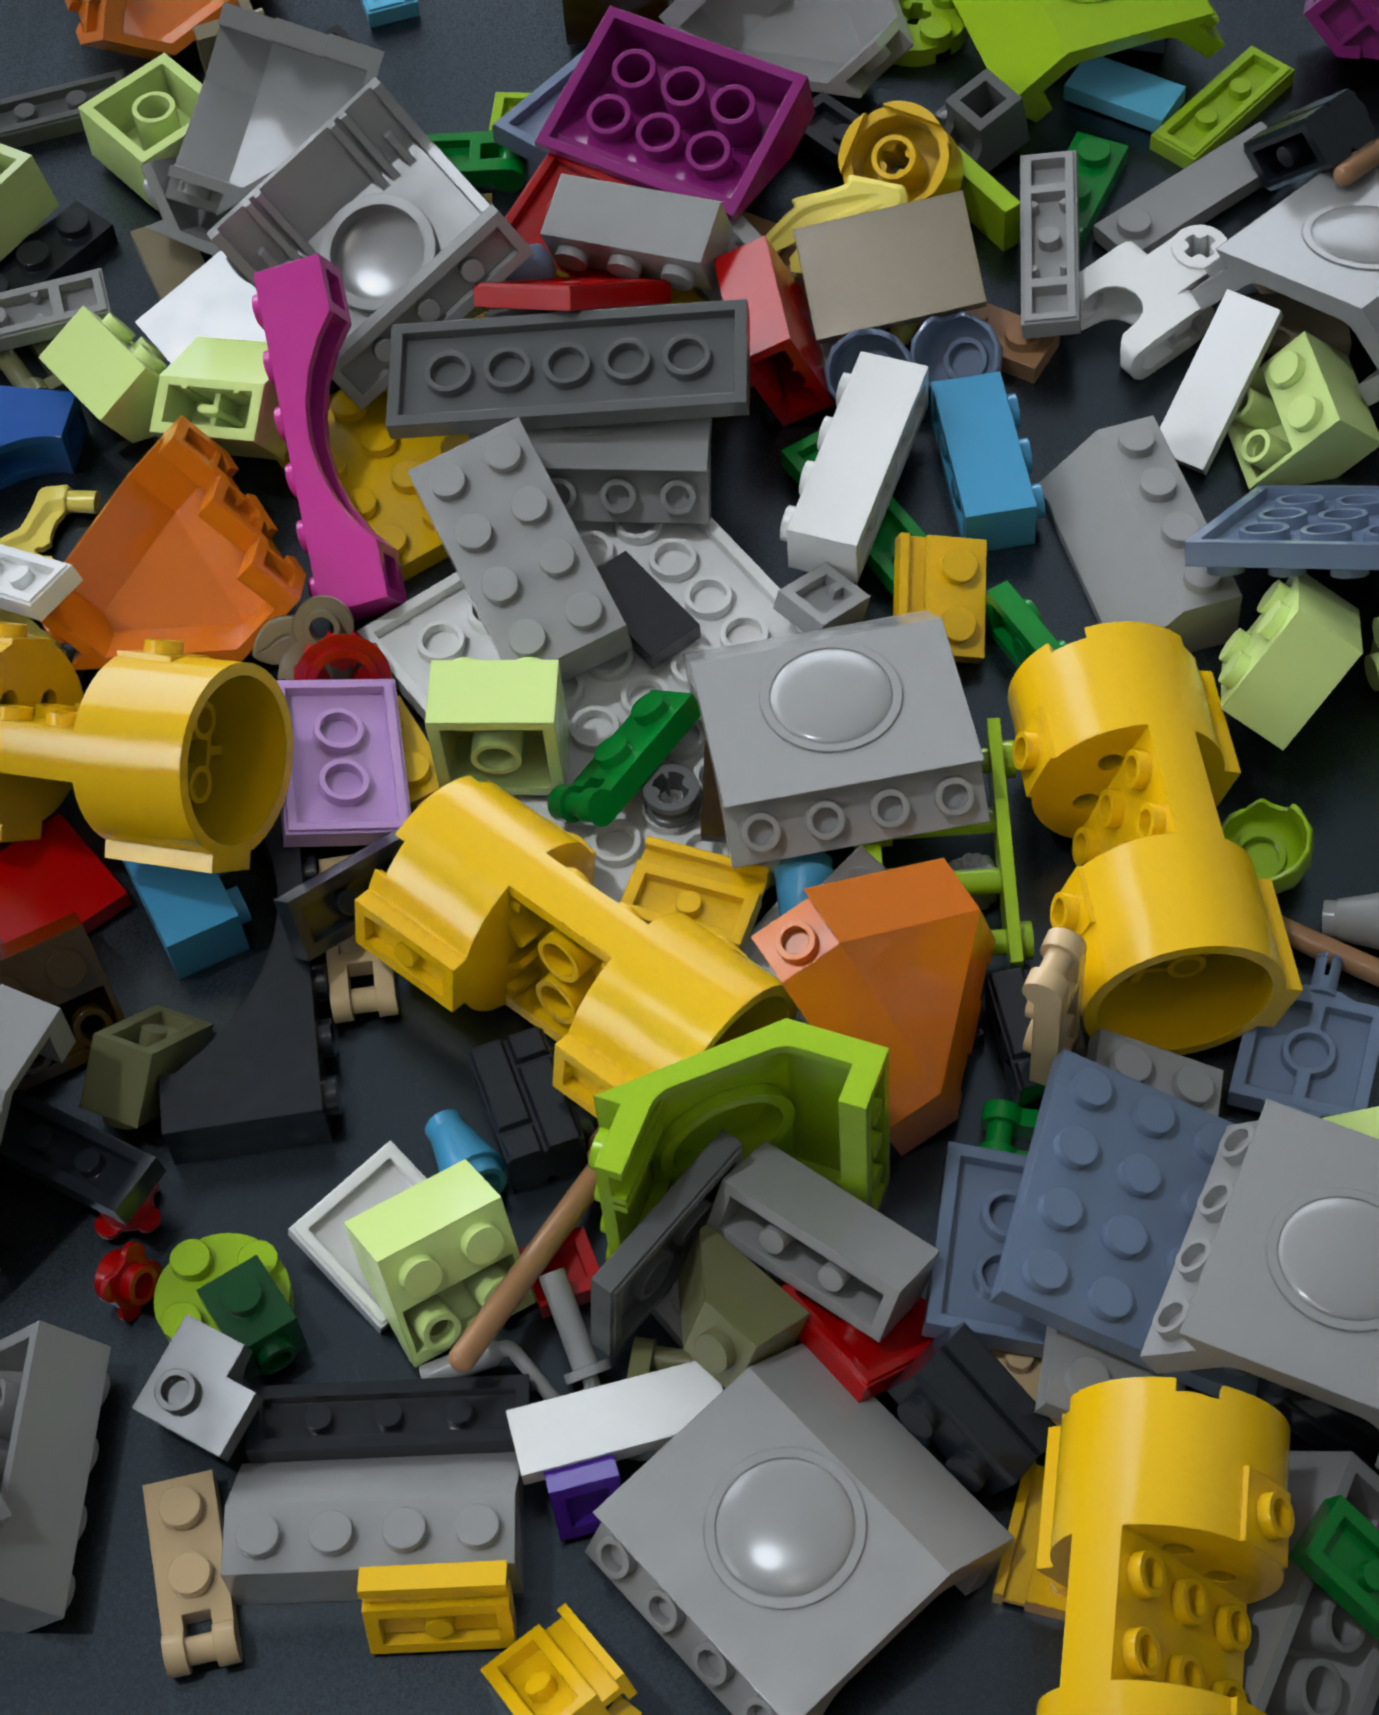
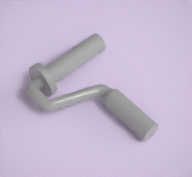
M563 1267L539 1276V1281L572 1368V1372L563 1375L566 1385L582 1380L584 1386L582 1390L601 1386L598 1373L608 1370L612 1366L609 1358L598 1361L565 1268ZM508 1339L493 1340L476 1365L468 1372L461 1373L455 1371L449 1364V1355L419 1366L421 1379L470 1377L498 1366L505 1357H509L522 1374L530 1375L531 1385L544 1400L561 1396L523 1349L514 1341Z

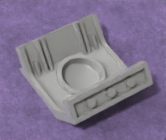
M376 77L366 84L206 233L212 242L254 286L253 273L317 253L341 269L352 326L339 351L332 380L361 410L388 387L392 324L461 320L474 308V286H478V283L504 281L534 253L499 210L492 204L490 205Z
M1334 167L1318 174L1218 246L1216 251L1220 257L1204 268L1209 278L1190 292L1203 311L1222 300L1227 289L1236 292L1246 285L1259 284L1344 321L1355 332L1377 367L1376 371L1356 386L1366 404L1370 406L1379 401V170L1374 168L1351 185L1340 186L1333 178V172L1336 168Z
M490 308L483 318L570 311ZM712 418L526 430L572 521L709 524L711 519ZM484 433L469 434V441Z
M928 610L683 654L689 692L694 695L698 702L700 717L715 774L732 868L990 821L981 761H984V757L942 618Z
M1269 1099L1265 1101L1259 1120L1228 1125L1219 1143L1218 1151L1203 1191L1198 1198L1197 1207L1181 1249L1176 1256L1175 1264L1159 1307L1154 1314L1140 1358L1156 1374L1221 1367L1243 1370L1357 1415L1373 1424L1379 1430V1139ZM1378 1454V1457H1377V1460H1376V1464H1375V1467H1376L1378 1470H1379V1454Z
M801 1343L748 1367L592 1513L601 1523L587 1546L585 1553L732 1715H823L841 1688L938 1595L953 1585L965 1596L982 1587L1014 1537L875 1397L858 1403L804 1343Z

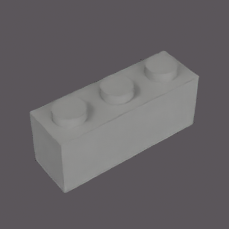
M561 173L540 235L554 260L567 269L584 271L587 267L609 271L618 278L639 279L641 276L649 279H662L671 283V288L688 291L693 287L714 289L717 274L713 259L726 253L733 228L721 201Z
M766 1140L722 1179L707 1224H710L746 1257L877 1342H880L920 1300L940 1252L937 1248Z

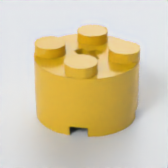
M891 101L882 104L883 107L869 114L863 113L852 122L842 139L838 163L844 184L847 183L849 175H856L903 185L906 188L909 202L960 191L963 180L962 153L938 119L929 110L916 103ZM908 163L904 169H899L897 173L893 172L896 165L905 166Z

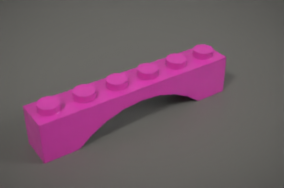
M317 253L253 273L257 295L252 297V308L259 326L265 332L268 350L263 353V364L270 382L276 387L279 407L274 409V419L281 438L287 443L290 463L285 466V475L290 491L294 497L298 498L302 520L297 521L296 529L303 551L309 555L313 577L308 579L309 596L330 595L338 598L347 605L353 615L354 622L388 613L408 601L398 550L378 535L356 510L340 480L331 451L328 425L330 384L339 351L352 323L341 269Z

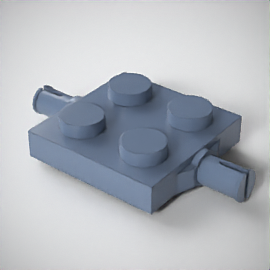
M1329 952L1317 954L1311 984L1302 985V993L1275 1027L1256 1026L1242 1034L1228 1092L1227 1105L1261 1113L1266 1099L1319 1118L1367 1109L1379 1056V1007L1356 1002L1337 991L1341 969L1344 966V960L1340 956L1333 954L1329 975H1325Z

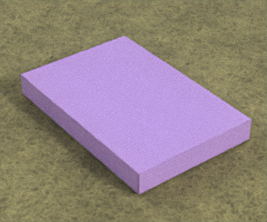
M395 679L276 680L287 701L293 729L292 772L287 795L281 809L284 847L370 845L400 828L411 815Z

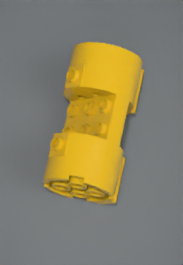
M1132 621L1102 623L1084 627L1087 638L1067 644L1055 651L1049 643L1045 644L1022 663L1009 685L1007 699L1016 735L1013 743L1012 758L1015 768L1021 772L1026 797H1030L1034 813L1039 821L1050 830L1073 838L1072 856L1077 867L1061 891L1057 892L1053 897L1050 908V921L1052 928L1062 927L1076 932L1084 939L1087 945L1081 1015L1087 1034L1091 1038L1100 1028H1104L1179 1055H1185L1229 1042L1256 1026L1275 1027L1302 993L1303 988L1272 879L1257 878L1254 864L1249 854L1238 844L1224 838L1216 808L1241 771L1224 711L1220 709L1221 701L1212 671L1198 670L1195 656L1193 657L1184 647L1180 635L1170 629L1151 623Z
M0 622V843L41 839L42 821L60 806L73 785L78 806L85 820L98 835L106 839L104 858L211 874L250 869L251 850L267 836L282 809L290 783L293 764V729L289 708L279 684L266 669L248 662L211 659L209 656L183 653L184 641L146 638L144 639V650H117V656L100 669L85 694H83L80 680L73 665L66 655L53 645V639L27 636L28 624Z
M471 776L461 777L446 784L429 796L415 809L395 835L402 839L404 843L394 857L387 873L383 870L375 869L368 890L355 899V940L357 944L452 1013L463 1003L476 1011H489L506 1005L534 1026L543 1028L544 1033L557 1042L554 1051L553 1087L596 1118L594 1095L782 1019L789 1018L795 1020L797 1006L780 980L749 959L733 941L725 936L715 934L698 921H694L682 913L666 914L647 924L633 907L624 902L617 903L594 887L596 851L590 848L580 836L568 833L548 818L545 819L490 780L478 782Z
M1131 1377L1109 1380L1083 1388L1070 1397V1408L1066 1414H1062L1061 1425L1048 1427L1036 1570L1067 1588L1060 1687L1047 1692L1039 1699L1036 1715H1267L1247 1703V1697L1243 1689L1244 1654L1250 1645L1252 1636L1251 1623L1247 1614V1604L1271 1596L1282 1586L1285 1568H1288L1289 1537L1292 1535L1295 1525L1291 1493L1288 1492L1291 1430L1287 1419L1275 1407L1256 1396L1224 1385L1219 1391V1399L1197 1392L1176 1391L1177 1378Z

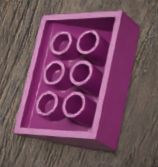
M610 5L534 143L538 149L643 188L721 201L729 220L735 222L790 160L815 114V107L809 79L806 75Z

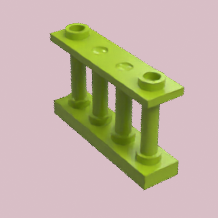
M987 718L985 748H981L984 761H981L982 773H987L990 797L988 811L990 821L862 844L861 846L882 864L881 847L893 846V840L993 833L996 868L955 870L954 873L970 895L999 894L1002 929L991 930L995 938L992 956L1005 955L1006 970L1019 967L1023 969L1024 960H1034V935L1031 920L1020 921L1006 784L1007 778H1016V768L1012 758L1014 741L1002 740L1000 718ZM860 845L853 846V852H854Z

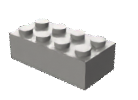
M519 417L408 470L418 497L501 660H517L523 657L559 660L562 683L633 649L626 623Z

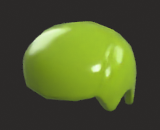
M1260 798L1246 808L1231 813L1221 825L1224 838L1238 844L1249 854L1253 861L1257 878L1272 879L1276 894L1293 889L1311 867L1314 848L1313 829L1302 809L1294 803L1289 807H1284Z

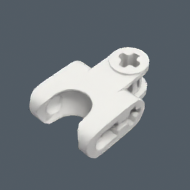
M1200 224L1181 229L1174 237L1149 254L1132 241L1118 245L1080 272L1081 330L1083 331L1094 324L1107 320H1118L1132 325L1122 336L1120 367L1134 379L1142 380L1194 345L1207 332L1215 314L1214 308L1210 306L1202 311L1190 291L1209 278L1204 268L1220 257L1216 248L1227 241V238L1218 229Z

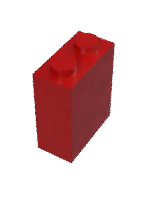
M760 237L714 258L713 261L722 300L747 299L750 310V381L782 426L785 427L835 405V400L827 389L824 371L825 360L821 345H817L808 299L767 237Z

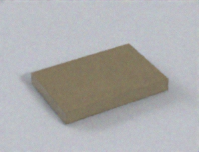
M963 190L793 229L817 345L841 340L849 332L856 329L873 328L885 330L925 321L931 316L941 317L960 311L987 307Z

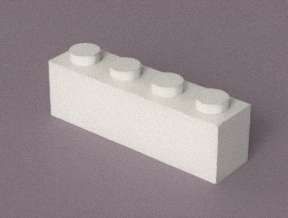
M860 351L852 373L844 372L842 374L836 393L837 409L833 417L825 416L819 430L817 441L819 452L816 460L806 461L799 481V495L801 496L796 506L788 505L782 518L780 540L787 542L788 567L810 572L826 562L851 582L858 584L928 407L929 366Z

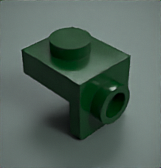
M258 1255L251 1257L196 1290L218 1330L253 1351L244 1371V1376L247 1380H252L261 1374L268 1375L282 1370L295 1359L297 1352L306 1347L307 1342L297 1317Z

